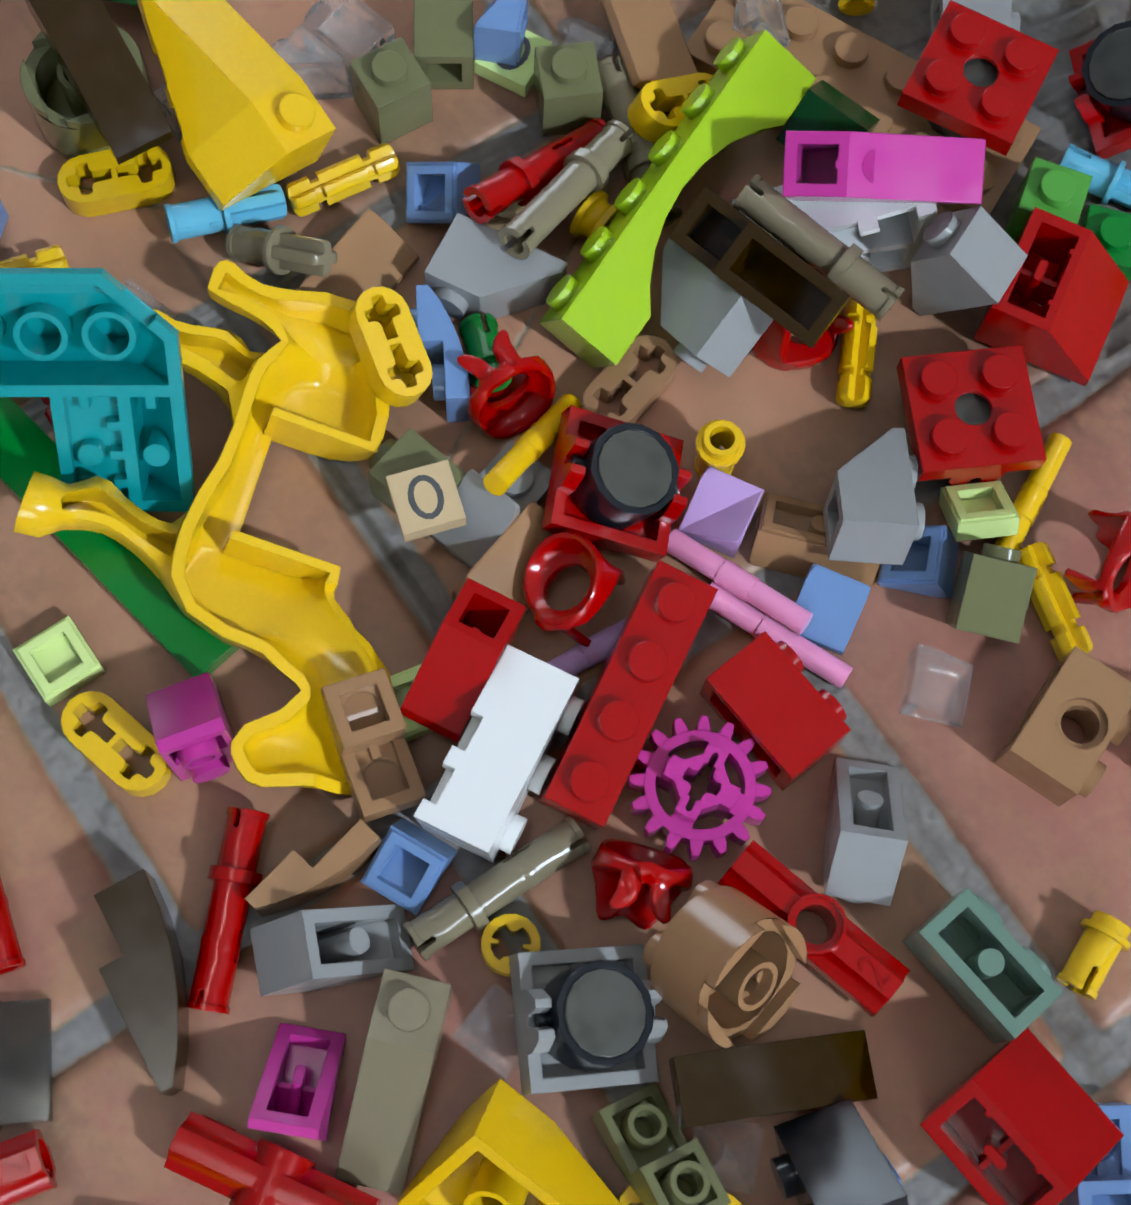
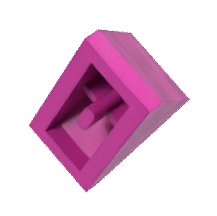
M280 1022L248 1117L247 1128L327 1141L346 1034Z

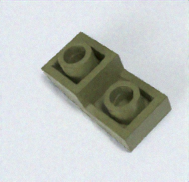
M655 1082L598 1110L591 1117L614 1161L643 1205H728L731 1203L698 1138L687 1143Z

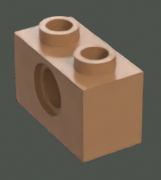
M1075 646L1057 662L994 761V764L1057 806H1061L1078 794L1086 798L1096 787L1107 768L1105 764L1099 761L1110 742L1118 746L1131 730V682ZM1062 717L1073 719L1081 726L1084 732L1083 744L1075 743L1065 736L1061 728Z

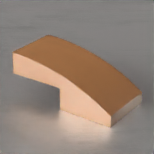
M385 668L322 687L321 695L359 818L366 823L420 805L422 799H426L427 795L404 737L407 726Z
M360 819L313 868L293 849L245 900L262 917L305 904L327 893L363 868L375 856L382 843L381 839Z

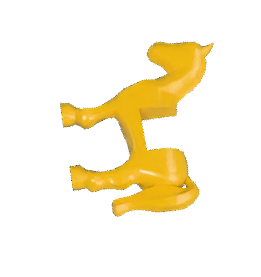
M223 260L219 261L213 268L207 288L210 298L218 304L253 320L273 333L280 342L265 353L252 352L244 341L230 329L191 325L174 320L167 314L153 309L179 331L183 371L196 377L215 391L229 409L232 430L221 456L196 494L187 512L175 522L168 523L144 512L127 499L111 481L99 476L67 484L52 476L34 471L22 499L13 532L41 538L61 530L92 531L104 534L118 541L134 553L161 581L185 616L222 643L245 649L264 659L284 673L300 689V692L281 710L244 724L232 740L231 757L243 779L247 783L259 788L306 787L322 789L336 794L351 795L327 718L321 688L385 668L391 684L390 673L371 644L354 628L350 618L335 600V589L338 585L341 566L240 531L271 441L329 460L348 462L368 460L374 453H377L383 440L389 418L390 405L380 400L371 388L349 332L348 316L356 301L327 292L289 290L264 285L248 276L235 263ZM372 308L366 317L368 322H379L384 333L385 328L391 321L389 315L379 316L375 308ZM396 361L395 366L388 374L391 380L402 379L406 387L414 377L411 371L401 372L397 367Z

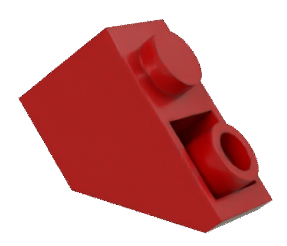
M468 578L441 623L400 708L402 715L458 743L472 718L471 711L507 645L511 646L526 606Z

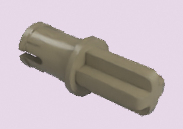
M235 224L226 236L225 246L229 258L235 262L242 261L263 265L273 274L285 275L290 273V271L324 277L330 274L331 265L337 263V252L331 250V244L328 240L297 235L292 228L279 225L268 230L252 227L249 224Z

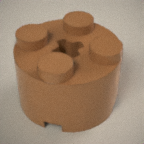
M706 880L693 889L688 902L671 919L665 930L657 932L650 938L643 952V962L651 969L652 988L662 997L661 1002L718 1045L730 1048L735 1047L730 1040L743 1036L750 1042L762 1037L784 1015L794 1000L800 986L799 982L791 978L796 958L806 964L807 947L801 932L738 889L731 886H720L712 880Z

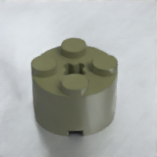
M117 27L152 91L137 44L126 31ZM41 31L32 41L34 49L29 54L26 63L24 59L22 60L20 81L43 136L51 146L63 153L67 160L82 154L108 150L107 144L69 83L56 54Z

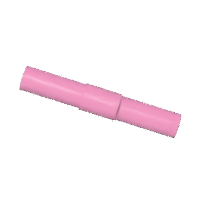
M674 529L670 533L667 553L795 633L801 635L807 628L813 613L678 529Z
M714 582L710 584L718 589L709 608L710 610L753 635L755 639L766 631L775 643L778 641L785 642L796 652L806 669L841 689L853 670L852 666L795 633L749 603L743 602Z

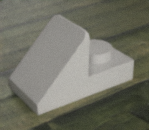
M509 440L480 474L470 469L457 488L466 516V525L431 535L434 541L470 569L474 567L532 500L541 505L547 498L551 470L538 460L531 464L503 495L496 496L486 490L483 483L485 475L513 447L514 442L512 440Z

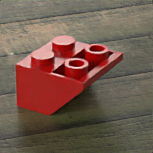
M1035 207L1015 241L1028 256L999 303L987 306L973 339L994 348L1022 345L1027 362L1086 386L1127 290L1129 281L1093 231Z
M1028 1027L1018 1037L1006 1043L928 1111L920 1123V1126L989 1205L1059 1204L1124 1136L1123 1132Z

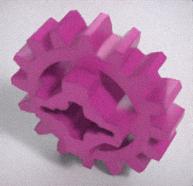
M701 715L696 729L688 731L686 724L680 717L674 719L671 738L668 739L657 729L651 733L649 742L655 751L654 754L641 750L635 764L644 770L645 773L629 775L627 788L636 792H642V797L631 803L630 811L631 815L647 813L650 817L642 832L646 838L655 835L659 831L667 836L663 852L670 854L676 848L678 842L687 845L689 860L696 861L703 846L709 845L715 857L720 858L727 852L726 838L729 837L740 846L744 845L750 838L743 822L759 826L766 814L753 804L754 802L766 801L771 795L770 787L756 783V779L765 773L768 765L766 761L750 762L747 756L755 744L752 738L746 739L738 745L730 740L733 735L734 724L728 722L718 734L710 731L708 716ZM687 748H705L703 754L687 759L674 755V753ZM726 760L735 769L741 788L730 783L724 766ZM706 766H710L711 771L707 777L709 782L706 788L708 793H705L700 801L696 800L691 811H687L686 805L690 799L688 795L691 789L690 783H693L697 776L702 775ZM656 783L659 784L658 788L669 794L674 809L671 817L664 811L658 800ZM710 816H715L721 820L728 819L727 822L715 828L692 829L695 821Z

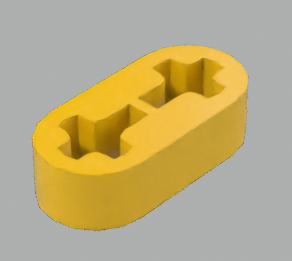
M693 73L655 80L645 84L628 107L627 116L631 127L639 136L652 143H656L669 130L675 131L685 117V114L681 112V107L685 100L699 85L703 83L708 84L713 75ZM664 112H669L670 114L666 117Z
M159 146L121 164L117 163L110 149L78 155L69 159L61 166L57 176V185L67 207L73 213L83 217H96L151 206L164 201L172 194L175 187V174L167 153ZM152 166L153 180L141 182L140 168ZM93 178L95 183H93L92 193H81L80 189L82 188L83 179Z
M383 286L371 287L363 291L349 312V332L376 396L388 405L407 407L415 403L430 385L433 374L431 362L410 309L403 297L396 291ZM373 307L379 316L389 315L391 319L385 328V333L379 322H368L366 318ZM395 361L401 372L411 371L414 376L407 387L402 379L391 380L388 375L395 366Z
M96 691L80 693L69 700L61 716V726L64 735L119 788L131 796L147 797L156 794L166 786L171 778L172 769L159 754L154 736L118 703L104 693ZM89 710L92 714L99 715L104 710H107L102 720L115 734L108 743L92 731L85 733L82 737L80 736L85 729L80 718L85 712ZM126 745L141 757L147 756L151 751L154 752L149 760L151 766L155 769L151 776L145 778L137 773L129 780L126 778L132 769L119 755Z

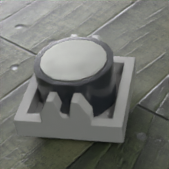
M644 944L521 952L509 956L522 1096L659 1082L655 1043L661 1042L668 1029L667 1019L657 1017L655 1013V1005L662 1000V997L652 988L651 980L647 978L646 965L643 962Z

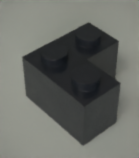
M850 1098L774 1126L780 1155L771 1158L770 1163L778 1188L785 1200L796 1197L799 1205H909L904 1189Z

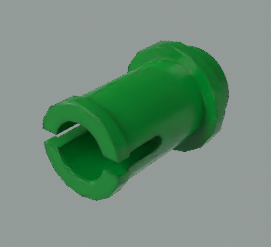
M480 313L469 315L459 325V334L464 342L466 353L481 358L493 368L497 367L499 364L492 352V343L498 334V324L495 317L485 313L484 321L487 330L484 331ZM468 372L469 382L478 387L479 379ZM512 378L501 384L492 393L505 389L511 383Z

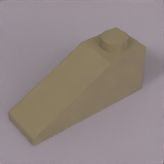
M384 968L365 1041L335 1179L396 1195H401L404 1192L453 995L452 984Z

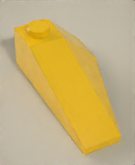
M137 0L152 52L158 55L166 81L164 91L169 107L174 108L182 133L180 143L186 162L220 211L311 165L319 159L336 127L303 79L226 0Z
M501 1078L459 1116L401 1194L397 1203L398 1205H621L557 1124Z

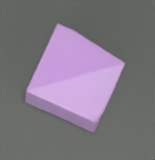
M707 466L679 531L707 547L735 558L764 490L718 469Z

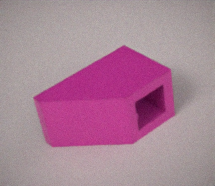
M209 672L145 695L159 754L181 781L192 778L194 783H202L218 778L230 771L229 763L233 762L231 742L235 734L218 687Z

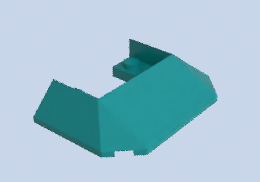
M0 268V397H49L61 481L72 484L99 476L111 481L127 499L144 512H187L196 493L179 331L104 268Z

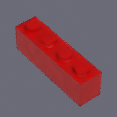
M661 560L657 562L643 583L538 802L566 816L569 815L574 820L594 830L605 827L718 591L717 588Z

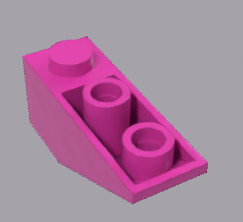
M786 131L782 196L793 201L982 204L986 139L855 131Z

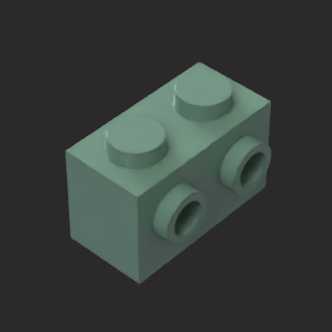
M969 888L949 898L902 941L994 1044L1018 1037L1064 993L1051 979V972L1042 959L1029 948L1021 946L1004 927V921L998 911L987 900L979 895H975Z

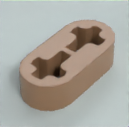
M646 334L636 337L617 366L605 367L589 384L583 395L582 409L598 413L599 399L608 404L622 391L625 395L620 404V417L612 412L606 416L626 423L636 424L669 388L673 381L677 362L676 354L673 351L674 348L667 340L657 335ZM652 357L660 360L659 374L650 369L637 382L633 380L637 372L638 358L645 362L651 360Z

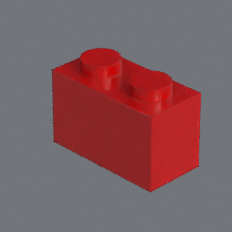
M764 631L709 675L699 694L725 724L728 722L734 724L733 734L740 742L749 738L753 739L755 744L750 754L756 761L767 762L768 768L766 773L783 791L838 746L851 729L844 722L847 719V715L837 699L824 689L818 692L801 673L804 671V665L796 652L783 641L775 643L767 632Z

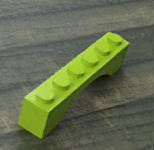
M766 29L745 39L737 36L729 41L714 60V65L718 68L717 72L708 84L703 83L699 85L685 100L681 107V112L685 114V117L675 131L669 130L654 144L647 157L652 164L641 179L638 177L633 179L620 192L614 202L618 212L607 227L604 225L599 227L586 240L580 250V255L584 257V260L572 276L567 274L561 278L548 294L546 304L550 308L539 324L592 368L617 366L651 317L650 282L655 249L665 219L682 188L706 161L730 143L743 137L756 135L784 125L807 90L816 80V77Z

